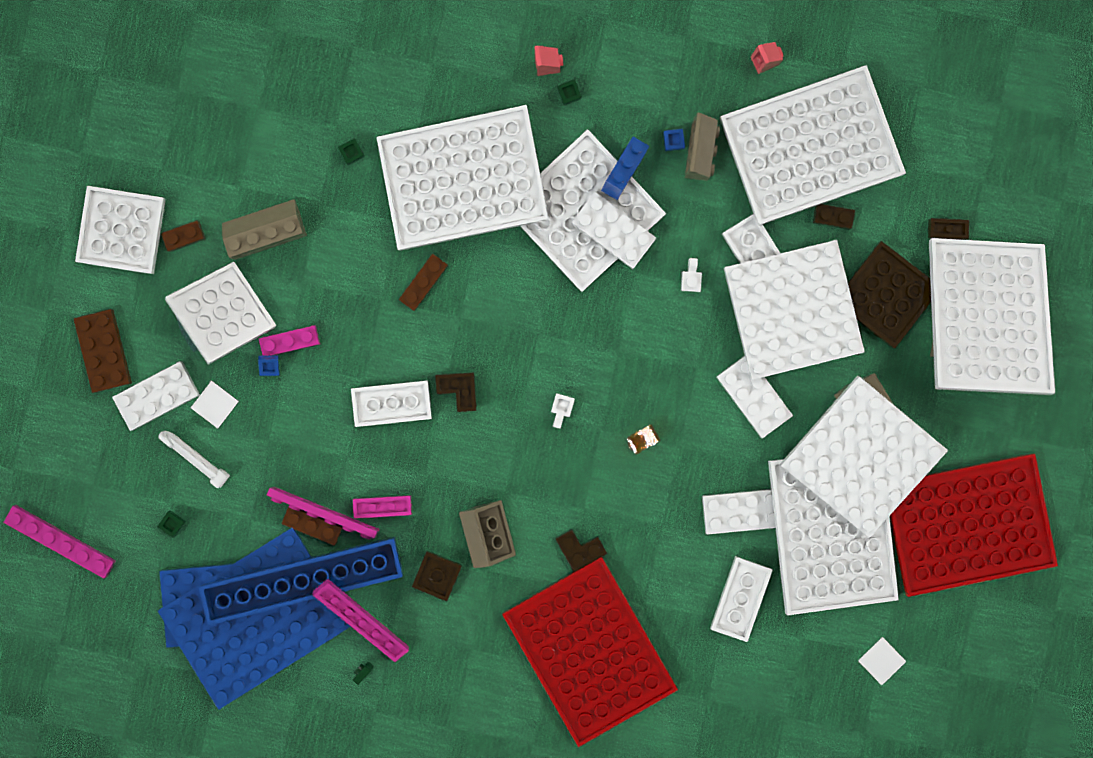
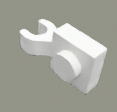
M688 259V272H682L681 291L701 292L702 273L696 272L698 259Z
M556 393L551 410L552 413H556L553 427L560 429L563 417H570L574 398Z

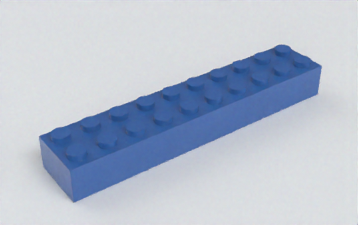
M395 537L204 583L199 586L207 625H212L316 599L313 596V591L327 579L344 592L403 577V570Z

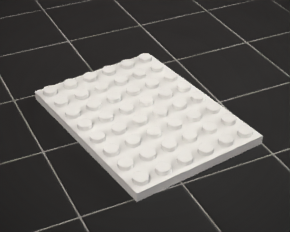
M867 65L720 116L721 124L758 226L906 174Z
M527 105L377 137L399 251L549 220Z
M931 238L929 240L935 389L1041 395L1054 394L1045 244Z
M784 459L768 461L785 614L794 615L899 600L889 517L869 538L783 468L780 463Z

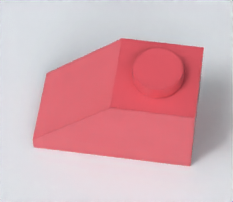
M775 42L757 46L751 59L758 74L778 66L783 60V52L779 46L777 47Z
M535 46L537 76L560 73V66H563L562 54L558 55V48Z

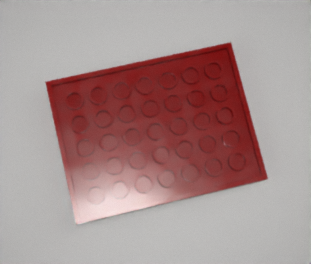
M1034 453L928 474L890 514L905 594L908 597L1058 566L1039 469Z
M602 556L502 613L578 747L678 690Z

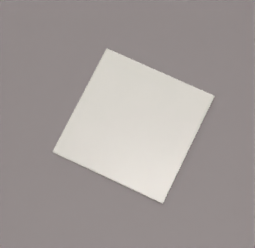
M211 381L192 405L191 409L216 428H219L239 401Z
M883 637L858 660L881 685L906 662Z

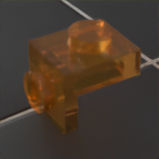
M652 424L632 433L627 438L629 448L636 455L661 441Z

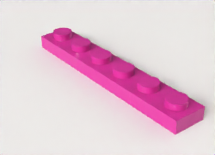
M271 487L268 490L267 496L272 497V501L279 504L285 502L293 510H305L307 515L314 518L322 517L328 524L335 525L337 523L342 525V529L348 532L357 531L361 533L360 536L363 538H375L380 530L277 487Z
M17 505L12 506L3 522L102 578L108 576L116 560Z
M329 579L313 591L314 597L394 662L409 651V646Z

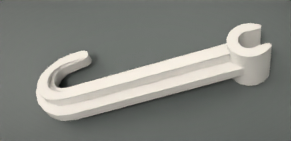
M163 431L158 435L162 442L170 448L172 447L211 479L210 483L216 488H221L230 477L226 471L217 469L175 434Z

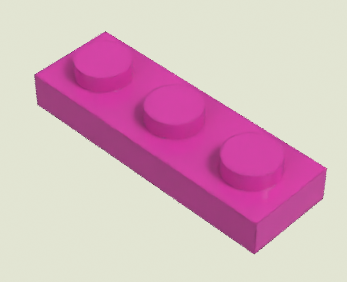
M314 325L259 338L262 355H277L320 345L317 328Z
M411 495L354 498V518L412 515Z

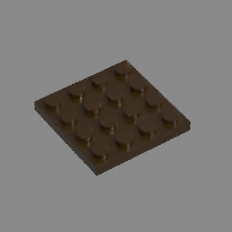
M882 241L878 242L848 281L857 321L892 348H896L931 302L930 278Z

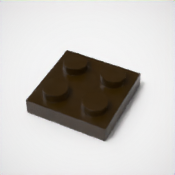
M426 551L412 587L448 601L462 565Z

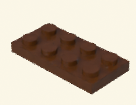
M109 309L73 318L92 393L132 384L114 310Z

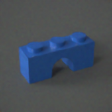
M632 137L605 181L601 191L618 200L645 156L649 145Z

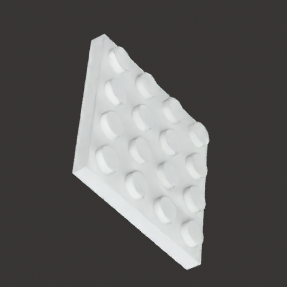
M87 186L75 262L154 274L166 199Z
M235 262L165 297L166 302L208 365L277 326Z

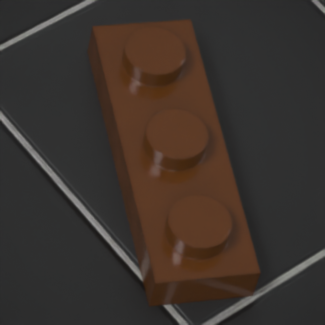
M432 253L399 300L415 311L448 265Z
M288 506L281 524L334 546L336 545L342 531V526L328 524L323 518L311 517L303 510H293Z

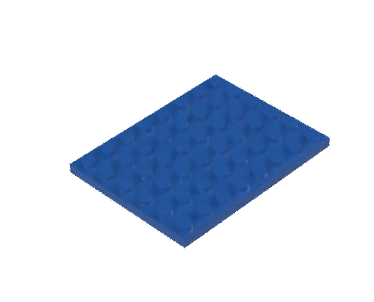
M291 528L202 584L312 556L296 530ZM202 584L158 610V613L218 710L351 627L317 598L207 625L199 586Z

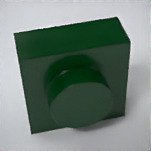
M575 79L557 86L563 105L582 99Z
M355 138L338 147L347 165L365 157Z
M170 510L157 527L174 538L186 521Z
M369 661L365 665L360 664L354 671L356 675L353 681L359 685L374 666Z

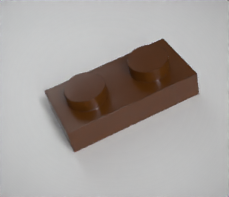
M198 220L161 233L168 252L206 239Z

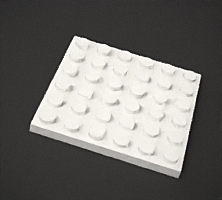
M588 129L540 173L549 220L520 226L581 292L618 259L571 223L594 192L598 193L647 231L666 214L633 177L630 178L618 200L601 191L618 161Z
M837 240L724 267L751 380L864 352Z
M857 375L780 465L870 538L948 450Z

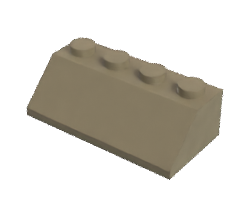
M295 199L222 223L223 242L228 257L234 260L307 236Z

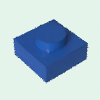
M683 129L663 131L665 151L685 149Z
M262 355L258 357L260 376H279L278 355Z

